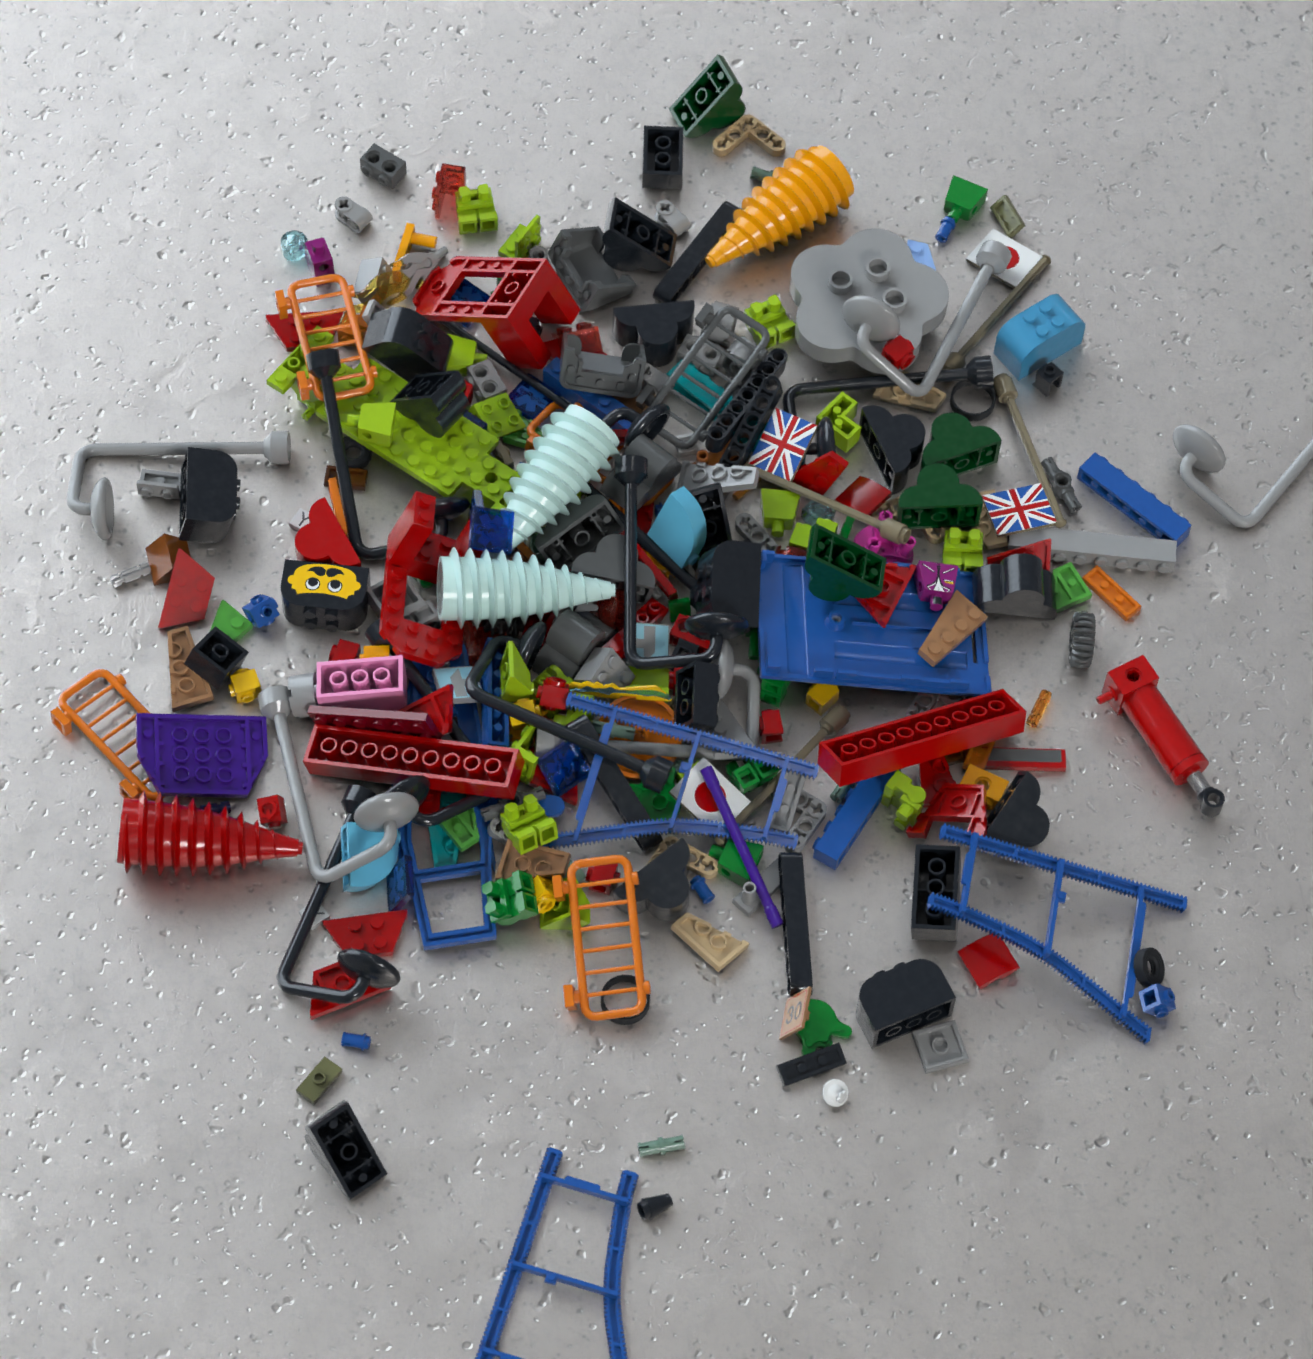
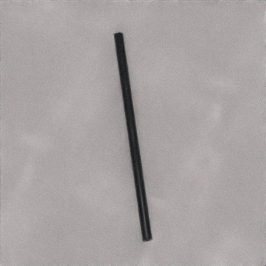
M438 321L459 337L476 341L478 350L488 354V357L564 410L569 405H572L451 321Z

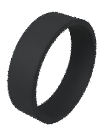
M967 380L957 382L950 396L952 411L963 415L969 421H981L987 418L993 412L996 395L994 389H984L992 399V405L986 411L968 413L956 405L953 396L960 388L972 385Z
M615 976L604 985L602 991H607L613 985L623 982L636 985L635 976ZM646 994L647 1004L640 1014L609 1020L620 1025H631L639 1022L649 1010L650 994ZM603 995L601 996L602 1011H608Z

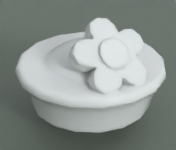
M832 1079L825 1083L822 1095L828 1105L839 1107L847 1101L849 1091L843 1081Z

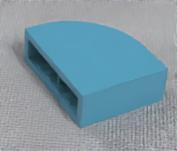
M684 486L670 493L647 533L681 569L687 565L692 566L698 561V554L705 544L707 535L703 511L695 497Z
M355 822L344 824L340 828L342 862L378 844L382 840L384 832H370L361 829ZM398 829L396 842L389 852L343 876V892L367 890L383 880L392 871L397 861L401 834Z

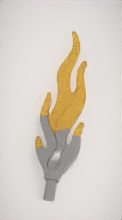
M443 246L436 252H412L405 254L396 262L391 263L390 267H399L409 263L407 268L376 275L360 293L355 294L354 298H365L378 288L377 292L369 300L375 299L381 305L386 298L395 293H399V295L390 299L386 303L387 306L405 300L414 288L420 289L430 272L439 262L438 259L446 255L448 249ZM368 301L354 305L355 312L361 313L363 306H367ZM347 311L343 313L340 324H344L349 318Z

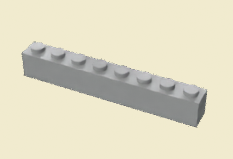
M1047 527L1008 535L1007 551L1051 538V560L1058 563L1072 562L1078 565L1092 564L1099 567L1111 566L1119 569L1131 568L1140 571H1158L1160 573H1173L1176 564L1177 541Z

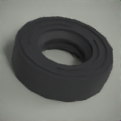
M344 437L346 450L351 447L361 450V455L358 458L351 459L347 457L349 468L363 469L369 464L372 451L351 437Z
M1152 947L1138 950L1134 957L1133 966L1138 982L1146 988L1153 984H1161L1165 976V966L1161 954ZM1148 961L1151 966V974L1148 971Z

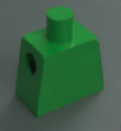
M953 175L945 199L944 212L948 213V217L955 220V224L959 218L970 221L985 203L988 189Z
M731 838L728 839L725 848L715 844L711 846L708 856L719 860L717 868L720 875L742 888L746 882H751ZM745 841L758 867L763 856L764 846Z

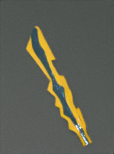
M573 681L568 683V694L572 691V695L573 692L614 699H619L620 696H636V700H672V697L657 685L619 688L614 683L605 685L600 682L592 683L589 681L582 683Z

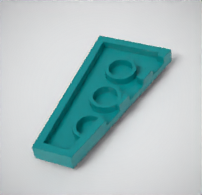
M442 791L440 809L466 797V794ZM439 824L428 827L434 867L457 864L459 853L457 846Z

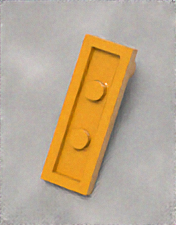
M407 223L393 264L392 282L400 284L403 275L399 271L405 269L406 264L401 265L399 259L405 254L410 253L412 244L435 249L437 237L416 233L415 224Z

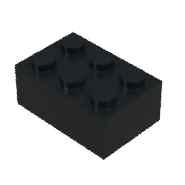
M644 126L642 188L682 189L684 127Z
M696 660L676 671L674 723L676 722L677 725L680 723L681 727L685 725V728L689 725V729L693 727V730L697 728V731L701 729L702 733L716 727L719 719L717 714V704L719 702L718 683L720 681L719 665Z

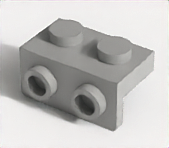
M142 469L140 480H137L136 484L138 494L145 497L156 496L165 499H180V473Z

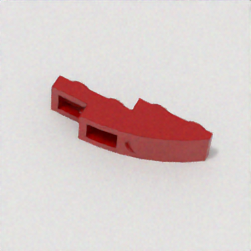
M651 598L637 611L636 622L660 624L669 609L654 598ZM624 628L602 647L613 648L622 660L625 658L623 649Z

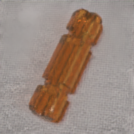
M1046 689L1041 690L1031 710V714L1027 718L1026 724L1028 726L1037 727L1051 699L1052 693Z

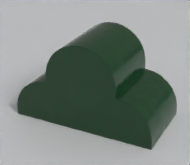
M717 54L671 105L669 110L679 127H684L683 134L685 137H700L712 128L722 129L729 127L743 116L745 104L740 98L743 89L725 58Z
M952 412L941 414L932 423L929 443L923 450L920 471L927 465L940 463L951 467L957 475H961L997 463L1002 440L998 433L989 427H972L970 421L961 414Z
M940 463L930 464L919 472L916 486H911L901 493L896 521L907 525L909 529L979 526L983 506L982 497L974 487L967 484H959L958 475L951 467Z
M816 523L811 527L805 569L810 574L809 590L814 596L825 601H840L850 595L857 598H873L882 593L886 566L885 557Z

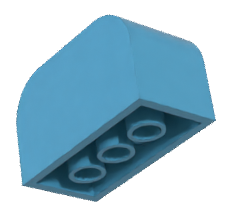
M1052 294L1007 321L997 334L993 353L1019 381L1046 363L1048 364L1081 344L1086 325L1059 294Z

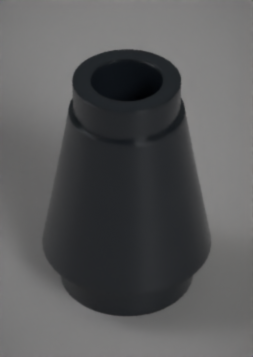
M668 1193L642 1198L641 1202L637 1203L638 1212L643 1220H651L673 1206L672 1198Z

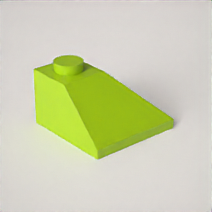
M508 641L500 663L501 698L509 702L529 698V695H533L534 682H531L530 672L513 641Z
M577 888L578 905L590 904L583 889ZM566 894V901H556L555 906L550 911L544 914L540 913L541 929L572 930L569 894ZM590 909L579 910L581 927L590 924Z

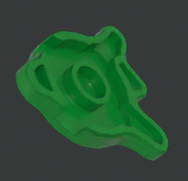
M674 767L661 794L644 788L642 782L640 784L630 783L631 788L651 820L654 819L656 821L658 819L660 821L662 818L664 821L666 818L668 821L672 817L676 800L669 792L675 787L676 769Z
M810 999L808 1011H810L809 1020H806L803 1029L795 1033L802 1042V1055H806L819 1048L832 1045V1036L843 1039L849 1038L852 1034V1028L840 1022L834 1010L826 1002Z

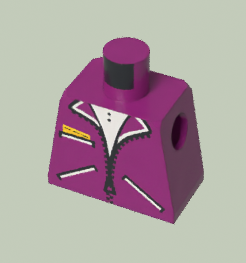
M321 237L305 242L304 256L312 277L335 274L333 259L325 238ZM324 265L325 270H319V267Z
M919 560L914 571L918 598L921 601L930 602L931 610L939 611L943 608V604H948L954 592L958 566Z

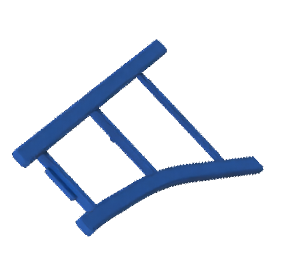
M572 691L568 694L566 708L570 706V709L574 707L575 711L577 709L579 712L583 710V713L587 711V714L591 712V716L595 713L596 717L598 714L600 718L602 716L604 719L608 717L609 724H604L599 739L600 742L606 745L608 744L616 719V723L620 721V724L624 722L626 725L628 723L629 727L633 725V728L637 725V729L641 727V730L645 728V731L649 729L650 733L654 731V734L658 732V735L662 733V736L666 734V738L670 735L671 739L673 737L675 740L679 738V741L683 739V743L686 740L687 744L691 741L693 748L688 763L681 762L679 773H683L684 778L672 817L668 821L666 818L664 821L662 818L660 821L652 819L651 822L649 819L647 822L644 819L643 823L641 820L639 823L635 821L634 824L631 821L630 825L628 822L626 825L622 822V825L620 826L618 823L617 827L615 824H613V827L609 824L608 828L605 825L604 828L600 826L599 829L596 826V829L592 827L591 830L587 828L586 831L583 828L581 831L603 757L595 754L575 818L579 821L576 830H574V833L571 830L569 833L566 831L565 834L561 831V834L558 833V839L542 846L553 847L554 849L557 847L560 849L562 846L565 849V846L569 848L570 845L573 847L574 844L578 847V844L582 846L584 843L586 846L587 842L591 845V842L595 844L597 841L599 844L600 840L602 843H604V840L608 843L609 839L612 842L613 838L615 841L618 838L621 841L622 837L624 840L626 837L630 839L631 836L634 839L635 835L637 838H639V835L643 838V834L646 837L649 834L651 837V833L653 836H655V833L658 836L661 833L663 836V833L665 835L667 833L669 835L671 833L679 835L680 832L682 835L684 832L685 835L689 832L690 836L691 833L694 836L696 833L698 836L701 833L702 836L705 834L706 837L708 834L710 837L713 834L714 838L717 835L718 838L722 836V839L726 836L728 840L729 837L731 838L725 822L722 824L720 821L718 824L717 820L714 823L713 820L705 822L704 819L701 822L700 818L698 821L696 818L694 821L692 818L689 821L687 818L685 821L682 818L680 821L679 817L676 821L699 744L700 747L704 745V749L707 746L708 750L712 747V751L715 749L716 752L720 750L722 753L724 751L725 755L729 752V756L733 754V757L736 755L737 758L741 756L743 759L745 757L746 761L750 759V762L754 760V763L758 761V764L762 762V765L766 763L767 767L771 765V768L775 766V769L779 767V771L782 769L766 826L761 830L760 826L757 829L756 825L754 828L752 825L748 828V825L744 827L742 824L739 826V829L745 841L748 839V842L752 840L754 843L756 840L757 844L759 841L761 844L764 842L765 845L768 842L769 846L772 843L773 847L776 844L777 847L780 845L781 848L784 845L785 849L788 846V849L792 848V851L796 849L798 834L794 836V833L790 835V832L786 834V831L782 833L781 830L778 833L777 829L774 832L773 828L771 831L769 828L774 812H778L787 786V779L784 778L786 770L788 773L791 771L792 774L796 772V776L800 773V777L804 774V778L808 776L809 779L812 777L814 780L819 770L818 764L815 766L814 762L812 764L810 761L806 763V760L802 762V759L798 761V758L794 760L793 756L791 758L789 755L785 757V754L781 756V752L777 755V751L773 754L772 750L770 752L768 749L764 751V747L760 750V746L756 749V745L754 747L751 744L748 746L747 743L744 745L743 741L740 744L739 740L735 743V739L731 741V738L727 740L725 737L723 739L722 735L718 737V734L714 736V733L711 735L710 732L706 734V731L702 733L701 729L697 731V728L693 730V727L689 729V725L686 728L685 725L681 727L680 723L678 725L676 722L672 724V721L668 723V719L665 722L664 718L660 721L659 717L657 719L655 716L652 718L651 714L648 717L647 713L643 716V712L639 714V711L635 713L633 710L631 712L630 708L626 710V707L622 709V706L618 708V705L614 707V704L610 706L609 702L605 704V701L601 703V700L597 702V699L593 701V697L589 700L588 696L586 698L584 695L581 697L580 694L576 696V692L573 695Z
M546 1148L545 1156L536 1178L537 1181H535L534 1189H532L531 1197L525 1210L526 1214L522 1218L523 1222H521L520 1230H518L517 1239H515L516 1243L512 1247L513 1251H511L510 1259L508 1260L509 1264L505 1268L501 1281L502 1285H499L500 1289H498L497 1297H495L494 1306H492L493 1310H491L490 1319L486 1323L487 1327H485L484 1336H482L483 1340L479 1344L475 1359H493L492 1357L523 1359L496 1350L523 1271L544 1277V1283L556 1286V1283L560 1282L603 1295L609 1357L611 1359H628L622 1325L620 1280L625 1239L628 1230L627 1226L630 1217L629 1213L635 1186L639 1178L638 1174L623 1170L618 1184L619 1187L617 1188L618 1191L616 1194L600 1190L598 1184L571 1176H566L565 1179L556 1177L563 1153L558 1149ZM553 1184L615 1202L605 1259L603 1287L526 1264L529 1251H531L530 1247H532L533 1239H535L536 1231L538 1230L537 1226H539L540 1218H542L550 1189H552L551 1185Z

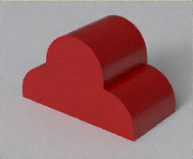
M323 497L317 500L309 510V524L300 528L295 536L296 560L361 567L359 557L326 498Z

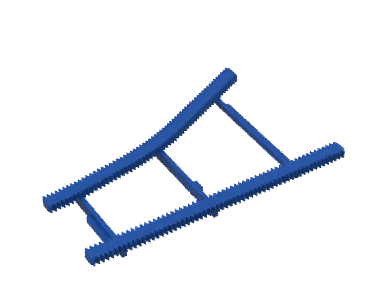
M944 823L939 832L940 840L943 838L944 842L948 840V843L952 841V844L956 842V845L960 843V846L964 844L965 848L967 846L969 848V852L965 855L961 879L963 884L961 901L958 904V900L954 902V899L950 900V897L948 899L946 896L943 898L942 894L938 896V893L935 895L932 892L928 897L927 908L931 907V910L935 908V912L939 910V913L943 912V915L946 913L947 916L950 914V917L954 915V919L958 917V921L960 919L961 922L965 920V924L969 922V926L973 924V928L977 926V930L981 928V931L985 930V933L989 931V935L993 933V937L997 935V939L1001 937V941L1005 939V943L1009 941V944L1012 942V946L1015 944L1016 948L1019 946V950L1022 948L1023 952L1027 950L1026 954L1029 952L1030 956L1034 954L1033 958L1037 956V960L1040 959V962L1044 961V964L1047 963V967L1051 966L1050 969L1054 968V972L1057 971V974L1061 973L1060 977L1064 975L1063 979L1067 978V982L1071 981L1070 985L1074 984V988L1078 987L1077 990L1081 989V993L1085 992L1084 996L1088 995V999L1092 998L1091 1002L1095 1001V1005L1098 1004V1008L1102 1006V1010L1105 1009V1013L1109 1012V1016L1112 1015V1019L1116 1018V1022L1119 1021V1025L1123 1023L1122 1027L1126 1026V1030L1130 1029L1129 1033L1133 1032V1036L1137 1035L1136 1039L1140 1038V1042L1144 1041L1143 1044L1148 1043L1152 1027L1148 1028V1024L1145 1025V1021L1141 1023V1019L1138 1020V1016L1134 1017V1013L1131 1014V1010L1127 1011L1129 998L1134 996L1135 990L1134 957L1141 947L1146 912L1145 902H1152V905L1156 903V906L1160 904V907L1164 905V908L1168 906V909L1172 907V910L1176 909L1177 912L1180 910L1182 913L1187 908V896L1183 898V895L1179 896L1178 893L1176 895L1174 892L1171 894L1170 891L1167 893L1162 888L1160 890L1158 887L1155 889L1154 886L1151 888L1146 883L1143 885L1142 882L1139 884L1138 881L1135 883L1134 880H1126V877L1122 879V876L1118 878V875L1115 877L1114 874L1110 876V873L1106 875L1105 871L1102 873L1101 870L1099 872L1097 869L1094 871L1089 866L1087 868L1085 865L1082 867L1081 864L1078 866L1077 862L1073 864V861L1069 863V860L1065 862V859L1062 858L1057 860V856L1053 859V855L1050 857L1049 854L1045 856V853L1041 855L1040 851L1038 853L1036 850L1033 852L1032 849L1029 851L1028 848L1024 849V846L1020 848V845L1016 847V844L1012 846V843L1008 845V842L1004 844L1003 840L1001 842L999 839L996 841L995 838L992 840L991 836L989 838L987 835L984 837L983 834L980 836L975 831L971 834V830L967 832V829L963 831L961 828L959 830L958 826L955 829L954 825L951 827L950 824L947 826ZM976 849L977 852L981 850V853L985 851V854L989 852V855L993 853V856L997 854V857L1001 855L1002 859L1004 857L1006 860L1009 858L1014 863L1017 861L1018 864L1021 862L1022 865H1030V868L1034 866V869L1038 867V870L1042 868V871L1046 869V872L1050 871L1051 874L1054 872L1055 881L1045 946L1044 942L1040 944V940L1036 942V938L1029 937V934L1025 935V931L1021 933V929L1018 931L1013 926L1010 928V924L1006 926V922L1002 924V920L998 922V918L994 920V917L990 918V915L986 917V913L982 915V911L978 913V909L974 911V907L970 909V905L967 907ZM1065 876L1067 879L1070 877L1071 880L1074 878L1075 881H1083V884L1087 882V885L1090 883L1091 886L1095 884V887L1099 885V888L1103 887L1104 890L1106 888L1108 891L1111 889L1116 894L1119 892L1120 895L1123 893L1124 896L1127 894L1128 897H1136L1137 903L1121 1006L1120 1002L1117 1003V999L1113 1000L1114 996L1110 997V993L1106 994L1107 990L1103 991V987L1099 988L1100 985L1096 986V982L1092 983L1093 979L1089 980V976L1085 977L1086 973L1082 974V970L1078 971L1079 967L1075 969V965L1072 966V962L1068 963V959L1065 960V957L1061 958L1062 954L1054 953V949L1051 951L1058 904H1064L1067 893L1061 891L1062 878Z

